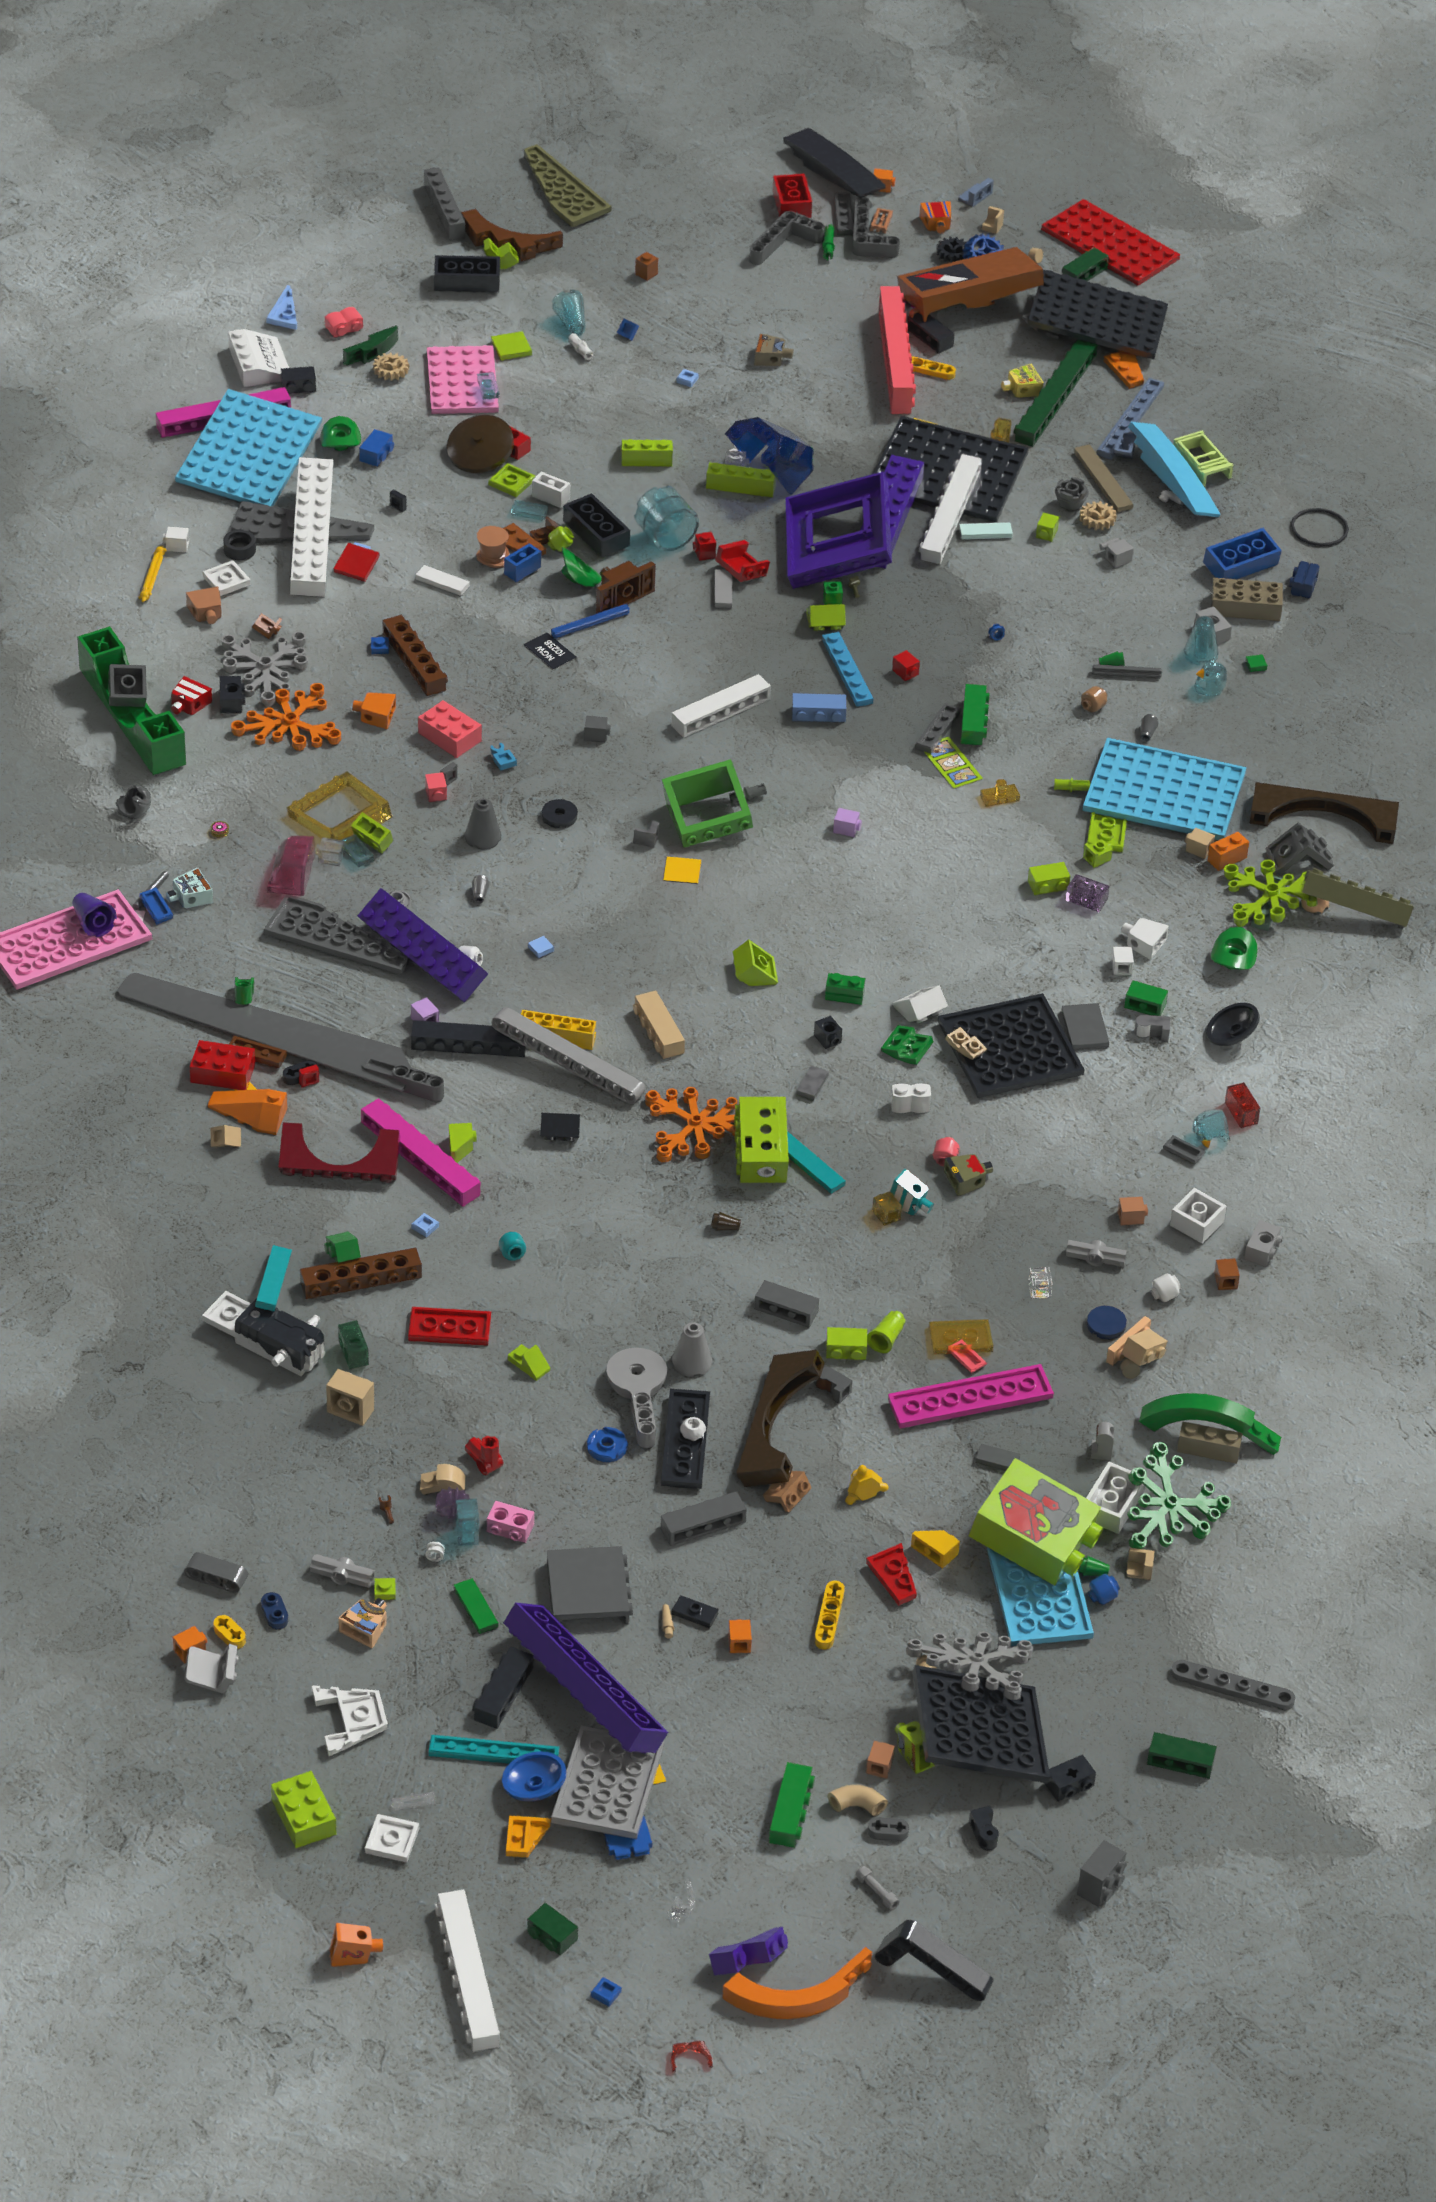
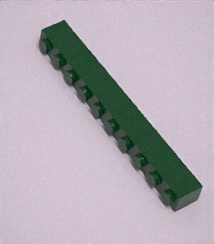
M1080 339L1072 344L1070 352H1067L1065 359L1060 361L1058 369L1054 370L1051 379L1047 380L1046 386L1041 388L1039 396L1035 397L1032 406H1029L1026 414L1021 417L1020 423L1015 425L1013 431L1015 442L1034 447L1095 359L1098 344Z

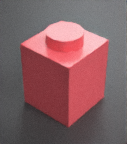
M443 772L425 774V789L429 802L447 800V786Z

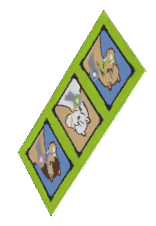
M950 737L943 738L932 754L924 752L953 788L983 779Z

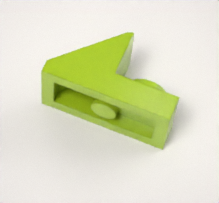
M521 1344L508 1354V1361L535 1381L550 1371V1366L537 1345L528 1349Z

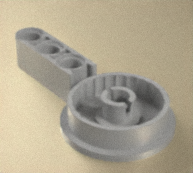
M644 1348L624 1349L614 1354L608 1361L607 1377L615 1392L631 1399L637 1443L640 1447L650 1448L655 1444L656 1433L651 1396L656 1394L664 1383L667 1376V1366L663 1358L651 1350Z

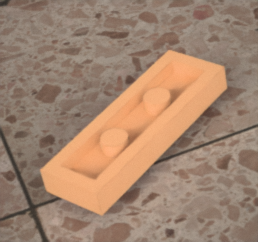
M1144 1316L1108 1348L1106 1362L1113 1366L1116 1362L1123 1360L1125 1356L1121 1352L1127 1338L1150 1329L1151 1319Z

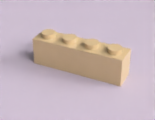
M657 991L635 996L633 1011L635 1015L639 1016L642 1027L646 1028L649 1039L653 1040L656 1051L660 1052L663 1059L684 1054L685 1039Z

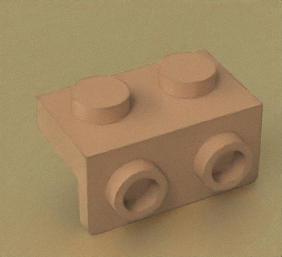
M792 1471L789 1482L770 1485L769 1489L763 1494L766 1502L781 1503L785 1512H790L808 1493L811 1485L804 1471Z

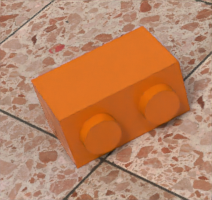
M1239 832L1220 839L1209 845L1207 861L1220 871L1228 864H1235L1244 860L1248 855L1249 841Z

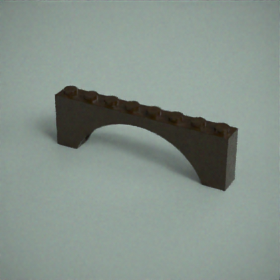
M1256 782L1250 824L1268 826L1277 818L1289 813L1308 810L1326 811L1342 815L1357 822L1372 835L1375 842L1394 844L1399 802Z
M817 1349L773 1356L767 1378L764 1382L763 1391L760 1394V1400L755 1410V1416L751 1423V1429L746 1438V1445L741 1454L740 1464L736 1470L737 1477L741 1480L744 1487L789 1482L793 1466L784 1452L771 1446V1429L776 1416L785 1403L800 1389L821 1377L825 1363Z

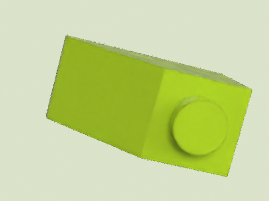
M472 1123L449 1124L450 1156L458 1163L473 1150V1142H477L476 1130H472Z

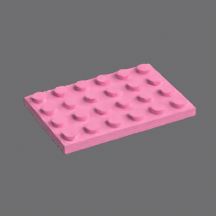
M493 346L427 347L432 414L499 412Z

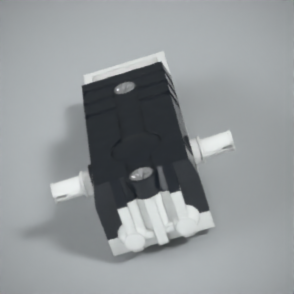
M227 1291L202 1315V1321L235 1337V1343L272 1361L271 1363L274 1366L280 1365L299 1376L311 1371L313 1366L317 1364L318 1359L323 1358L325 1355L324 1334L320 1329L316 1328V1325L320 1322V1318L317 1315L304 1322L282 1310L279 1311L278 1308H275V1311L255 1307L257 1298L252 1303H249Z

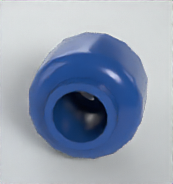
M1103 1574L1089 1583L1090 1591H1088V1595L1093 1602L1097 1601L1099 1604L1104 1605L1118 1597L1120 1587L1112 1575Z

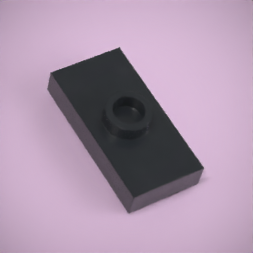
M680 1595L672 1609V1615L707 1628H711L719 1614V1609Z

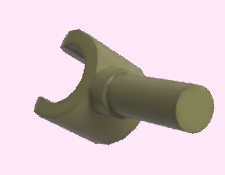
M858 576L850 577L848 586L853 589L855 597L859 598L857 586L860 585V579Z

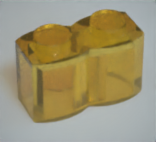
M996 419L990 438L1009 443L1011 420Z

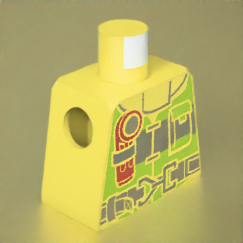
M1028 364L1010 370L1008 380L1002 381L1001 386L1003 391L1011 390L1017 398L1039 396L1044 382L1033 365Z

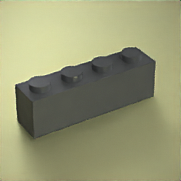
M736 1491L692 1506H686L676 1511L667 1512L661 1515L660 1529L669 1545L672 1546L745 1523L747 1509Z

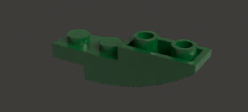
M395 325L370 334L367 341L343 349V363L346 366L359 361L366 364L377 359V356H382L383 353L388 352L398 341V326Z

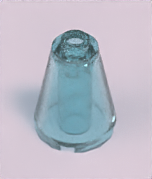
M570 290L568 293L563 291L556 295L552 300L554 312L570 334L582 335L586 330L582 293L577 290Z
M1202 616L1196 620L1184 647L1185 658L1193 664L1200 665V663H1206V665H1210L1218 659L1219 651L1214 621L1208 616Z

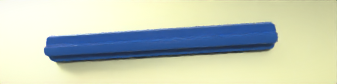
M627 604L552 628L551 635L553 638H558L630 613V608Z

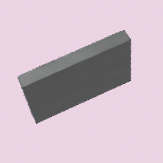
M1099 1003L1062 1006L1061 1011L1067 1034L1074 1050L1109 1047L1110 1042Z

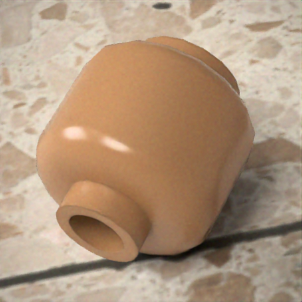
M1093 686L1085 691L1081 696L1083 708L1090 712H1096L1104 707L1107 703V693L1105 690Z

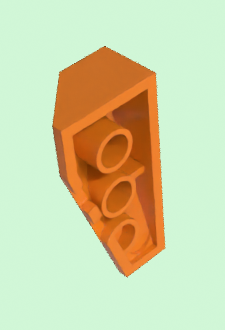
M271 1089L214 1091L208 1103V1108L226 1117L232 1116L237 1119V1122L241 1124L246 1123L257 1132L277 1135L287 1111V1092Z

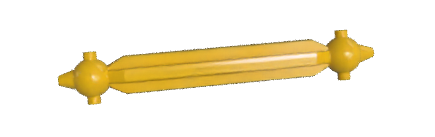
M163 545L157 547L153 553L154 556L142 592L138 596L142 602L149 600L150 595H152L151 591L163 556L167 551L166 548H163Z

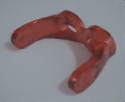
M705 2041L684 2042L672 2045L670 2060L672 2072H676L675 2059L677 2056L689 2049L703 2054L708 2060L709 2068H713L712 2057Z

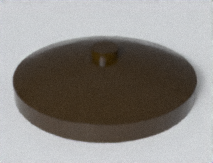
M476 415L465 419L451 431L447 440V452L451 462L458 469L468 473H484L499 467L509 458L514 447V437L510 426L503 419L493 415Z

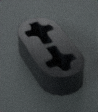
M304 1061L283 1070V1082L287 1085L299 1084V1070L316 1065V1063Z

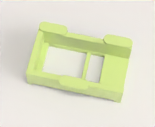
M1203 430L1174 439L1173 445L1190 465L1203 486H1206L1207 475L1220 471L1228 479L1232 478L1233 464L1227 461L1205 436ZM1200 446L1206 453L1194 457L1189 452V449ZM1203 457H1210L1209 461L1203 463L1197 461V459Z

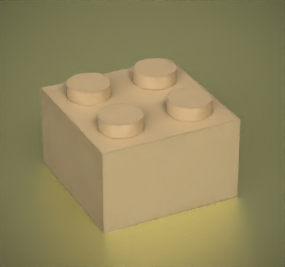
M337 1369L326 1385L327 1412L363 1426L374 1411V1382Z

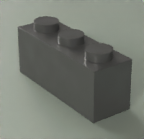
M764 1280L755 1295L754 1309L810 1328L819 1311V1298Z

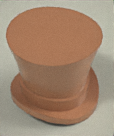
M497 526L481 528L477 533L480 550L476 553V559L489 567L503 568L504 558L510 555L506 547L509 538L508 532Z

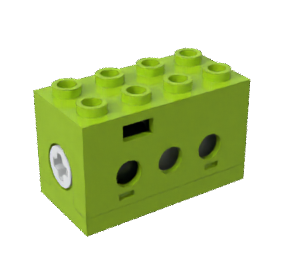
M739 1097V1104H735L734 1127H736V1175H740V1183H787L789 1158L786 1097Z

